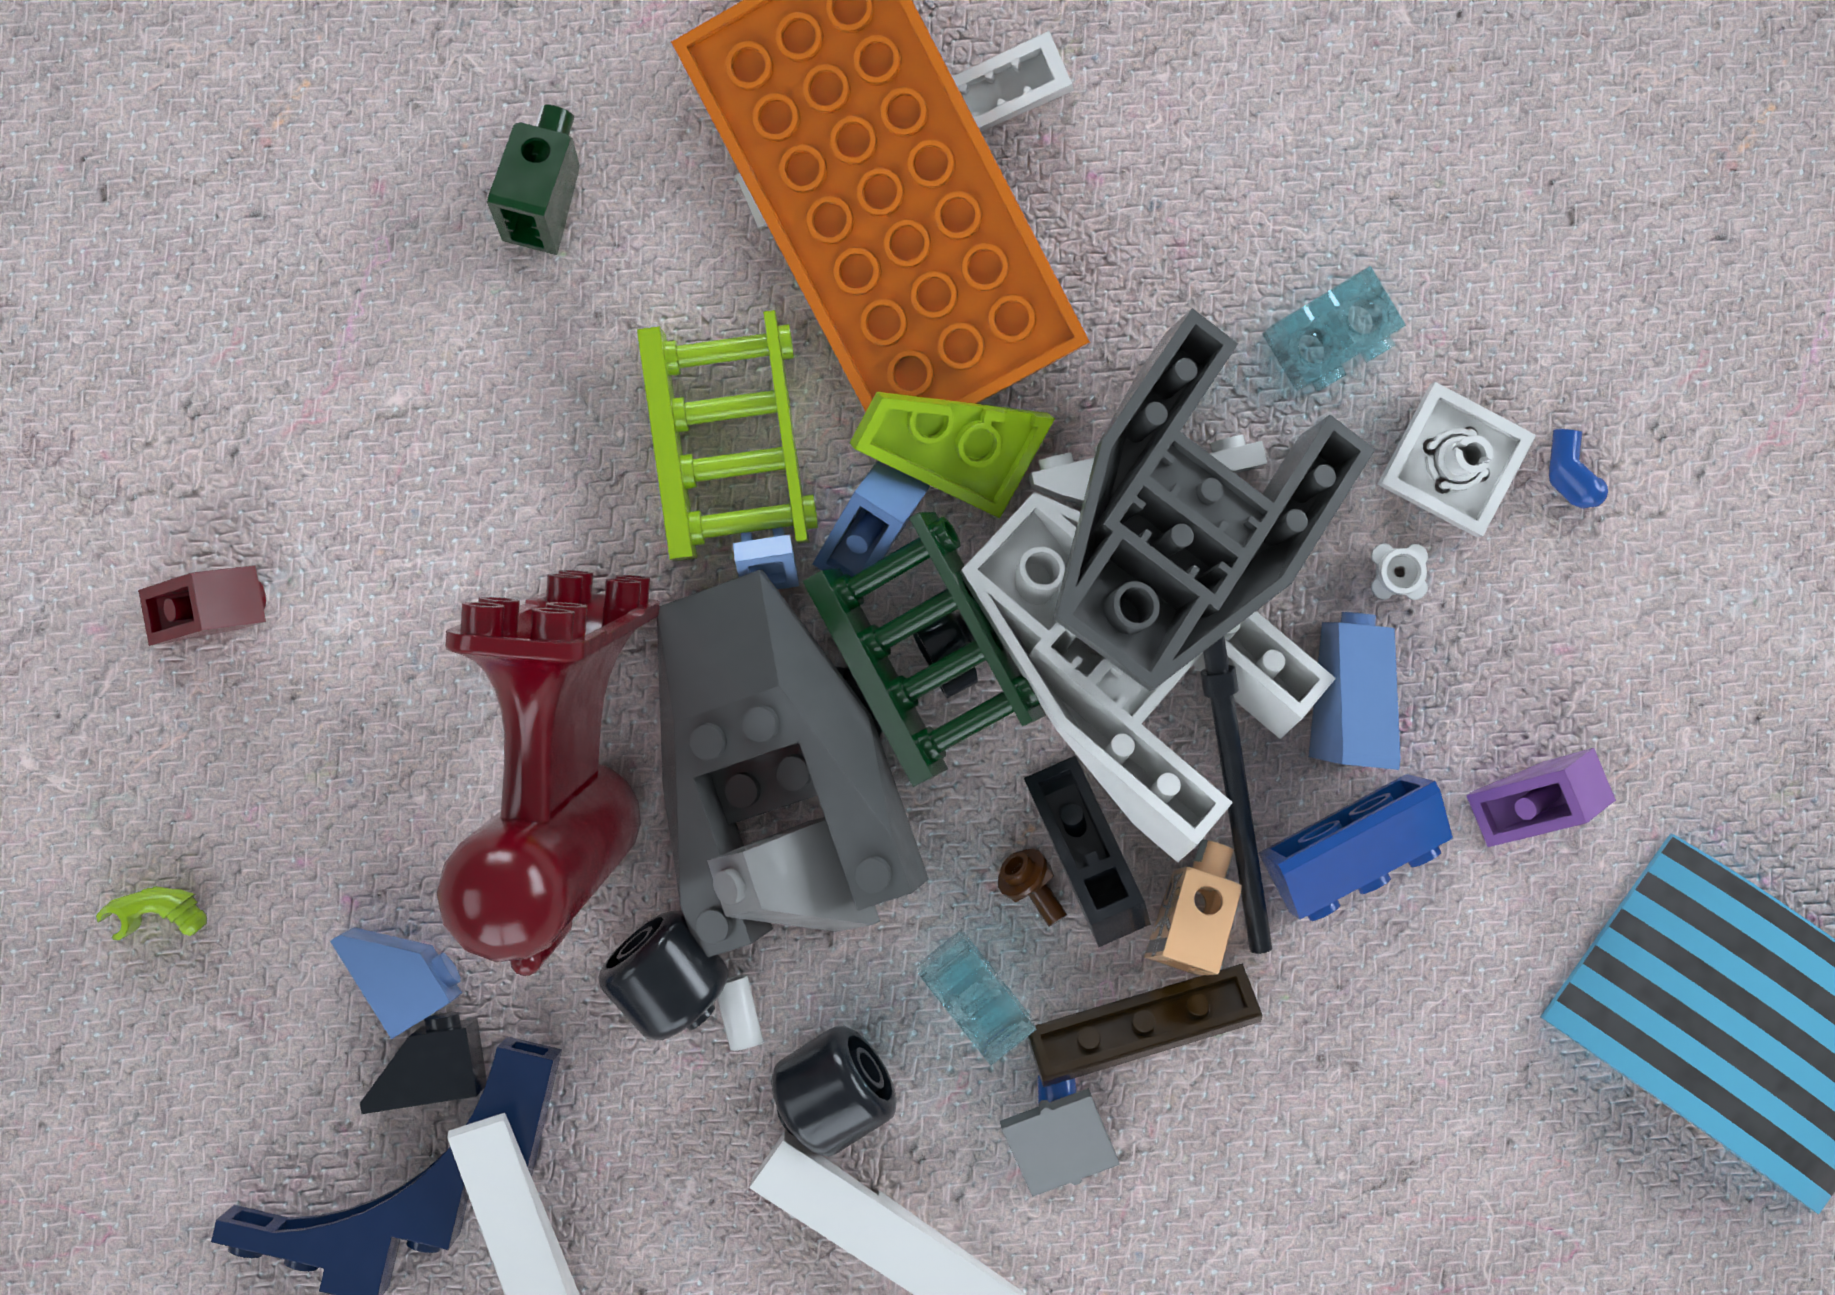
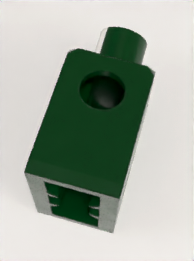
M549 104L542 105L535 126L522 122L513 125L487 199V204L502 241L554 255L558 254L580 166L573 138L569 136L574 122V115L564 108Z

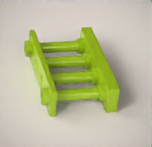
M775 310L763 312L766 333L678 346L676 340L667 341L666 334L660 326L637 329L670 560L676 562L697 559L696 545H704L705 538L794 526L796 542L803 544L810 543L808 530L818 528L814 494L803 496L784 365V360L794 358L791 330L789 324L779 325ZM770 356L774 390L685 402L684 397L675 398L672 375H680L681 368ZM778 413L782 447L694 459L692 454L683 455L680 432L689 431V425ZM786 469L790 496L789 504L702 516L700 510L691 511L688 489L697 488V482Z

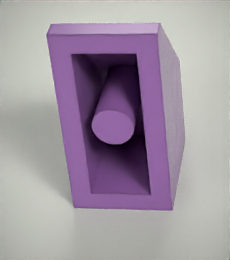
M1594 748L1543 761L1466 795L1487 847L1586 824L1616 801Z

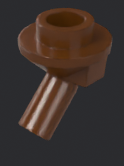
M1034 848L1024 849L1006 858L1001 866L998 877V888L1005 897L1010 898L1016 903L1029 896L1048 927L1067 916V913L1047 884L1054 877L1051 865L1039 850Z

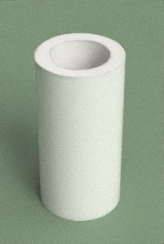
M738 975L729 977L722 993L718 997V1002L730 1050L738 1051L757 1046L764 1041L748 976Z

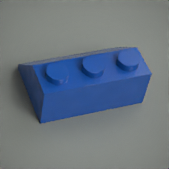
M1405 774L1260 851L1258 854L1289 913L1300 920L1308 916L1310 921H1315L1339 909L1341 905L1338 899L1358 889L1360 894H1366L1384 886L1391 880L1388 873L1408 863L1413 868L1435 859L1441 854L1439 846L1453 839L1442 794L1436 781Z

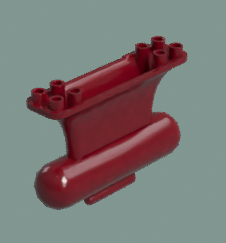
M559 570V574H547V589L545 593L526 599L523 605H520V600L505 597H478V602L462 603L461 624L446 630V649L475 661L486 673L495 690L501 709L504 730V769L501 811L464 839L444 863L437 888L439 909L444 927L465 951L494 962L510 961L511 968L516 974L521 976L533 975L540 969L571 931L573 918L636 843L641 825L638 799L623 777L610 767L599 764V747L604 698L616 659L626 641L636 629L659 615L660 601L649 599L650 577L616 575L615 579H606L605 594H593V572Z

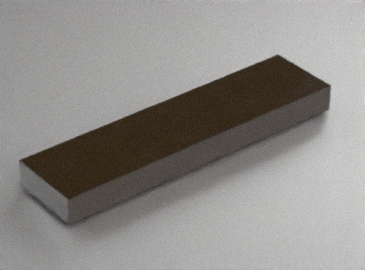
M1242 963L1222 969L1218 975L1198 976L1026 1028V1036L1044 1088L1261 1022L1263 1015Z

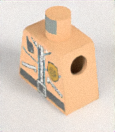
M1202 839L1192 868L1186 866L1173 871L1144 958L1194 975L1219 974L1242 885L1225 879L1234 851L1232 848ZM1196 891L1201 893L1205 899V909L1203 912L1199 911L1195 905L1194 896Z

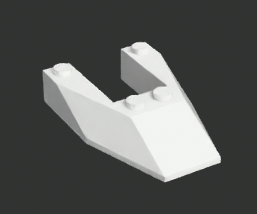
M1034 492L961 569L960 573L963 581L1022 676L1028 680L1037 696V700L1058 733L1128 819L1176 862H1179L1200 843L1233 802L1146 729L1142 723L1192 665L1199 671L1205 669L1203 652L1157 688L1148 691L1053 620L1080 512ZM1257 611L1224 635L1229 665H1233L1236 668L1239 691L1234 694V700L1279 739L1285 736L1303 719L1336 679Z

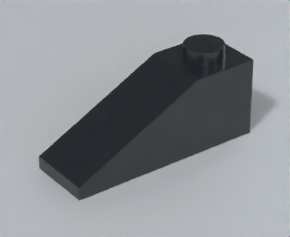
M1076 755L1025 777L1024 780L1098 947L1151 925L1145 901Z

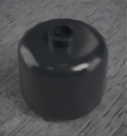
M670 911L654 917L629 936L604 963L598 978L602 991L635 1028L648 1040L657 1041L668 1039L686 1028L693 1030L705 1022L715 1009L713 1003L722 993L729 973L725 962L719 955L709 958L706 956L689 932L684 915L677 911Z
M838 1025L823 1032L780 1060L774 1067L771 1086L778 1117L784 1128L815 1154L830 1157L839 1153L894 1117L896 1112L897 1097L894 1084L885 1065L869 1042L857 1031L846 1026Z

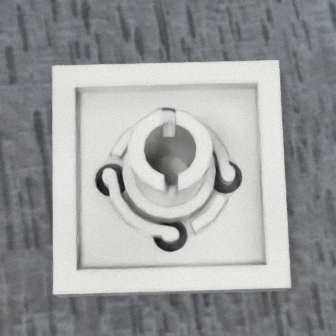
M1434 382L1429 385L1377 485L1475 537H1482L1536 435L1445 386ZM1427 439L1433 440L1428 443V450H1433L1437 447L1433 455H1428L1423 450V443ZM1438 478L1447 480V482L1444 481L1438 485L1440 489H1448L1444 494L1439 493L1435 489V481Z

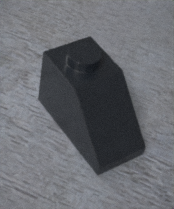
M459 1012L441 1013L425 1018V1026H421L406 1039L360 1102L361 1114L477 1097L485 1088L487 1082L478 1019L460 1020Z

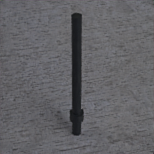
M1223 636L1203 652L1205 669L1200 674L1204 696L1211 700L1225 795L1233 802L1228 808L1239 884L1242 885L1241 897L1249 948L1252 953L1262 954L1272 950V941L1234 701V694L1239 691L1236 668L1233 665H1229L1225 636Z

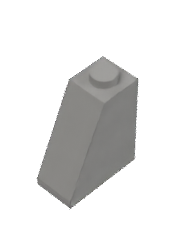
M825 817L804 822L707 860L713 877L714 891L721 902L725 917L833 932L870 926L880 922L875 905L857 910Z

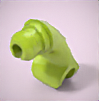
M158 886L111 900L96 915L98 923L108 918L112 913L119 917L121 928L119 932L113 934L111 937L113 940H121L139 929L144 913L153 912L159 914L163 919L168 918L171 923L175 922L182 934L188 936L194 935L207 924V914L196 905L198 903L194 898L196 894L181 889H169Z

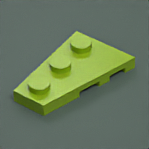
M876 392L849 443L855 450L1000 519L1055 418L1047 412Z

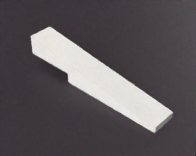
M1050 31L953 76L980 131H984L1074 91ZM741 174L735 175L758 228L766 227L767 224Z
M502 1113L449 1130L447 1139L504 1294L580 1295L506 1114Z
M786 1130L752 1177L750 1189L913 1295H1027L880 1190L875 1194L825 1157L811 1152Z

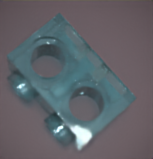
M1369 266L1271 325L1262 335L1296 392L1310 383L1319 392L1347 375L1342 367L1343 363L1358 354H1361L1365 363L1394 347L1396 344L1390 335L1406 326L1372 267ZM1351 307H1362L1369 312L1372 318L1370 333H1359L1351 327L1348 320V313ZM1310 335L1316 337L1322 343L1324 357L1321 363H1311L1302 357L1299 351V341L1302 336Z
M960 929L917 964L918 975L990 1065L994 1064L1037 1030L1032 1016L963 929Z

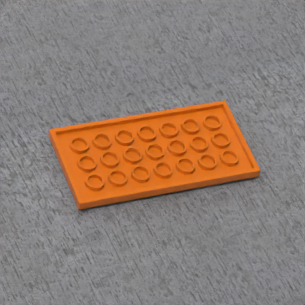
M742 0L671 41L865 412L876 392L979 404L1091 343L913 0Z

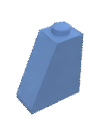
M1342 612L1341 622H1322L1318 664L1336 679L1313 706L1308 756L1310 758L1343 765L1400 769L1395 628L1375 626L1376 615Z

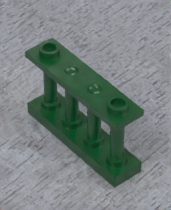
M919 512L910 517L909 519L919 537L851 577L848 574H843L840 568L821 570L802 581L913 787L948 770L943 760L946 757V750L1013 712H1015L1022 727L1046 716L1028 680L1022 676L964 583L960 571L965 565L956 551L961 546L959 537L951 523L945 517L938 518L936 512ZM931 558L947 589L881 627L875 624L871 625L860 606L864 603L863 597ZM959 609L975 640L908 678L903 675L898 676L888 658L891 654V647ZM987 661L1003 692L935 730L930 726L926 727L915 708L919 704L918 698L980 663Z

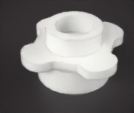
M1383 543L1373 549L1371 559L1376 564V579L1371 583V591L1374 596L1385 600L1389 599L1392 595H1406L1411 600H1418L1426 594L1428 590V585L1425 582L1428 553L1423 546L1411 544L1407 548L1399 549L1392 548L1389 544ZM1398 566L1404 569L1402 577H1397L1394 573L1395 568Z

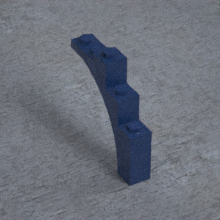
M507 1036L496 1048L486 1086L466 1125L505 1113L532 1177L562 1049ZM449 1147L427 1169L402 1186L374 1200L348 1209L321 1215L285 1217L233 1205L216 1219L211 1242L228 1246V1252L238 1257L259 1258L262 1255L284 1259L285 1266L298 1271L309 1272L323 1268L324 1272L319 1292L332 1295H384L390 1286L400 1240H407L406 1245L419 1252L437 1253L441 1249L449 1250L460 1235L469 1196L451 1147Z

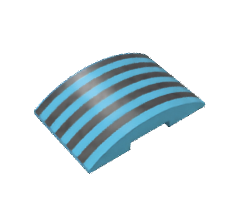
M1670 833L1540 1017L1819 1215L1835 1193V939L1738 873Z

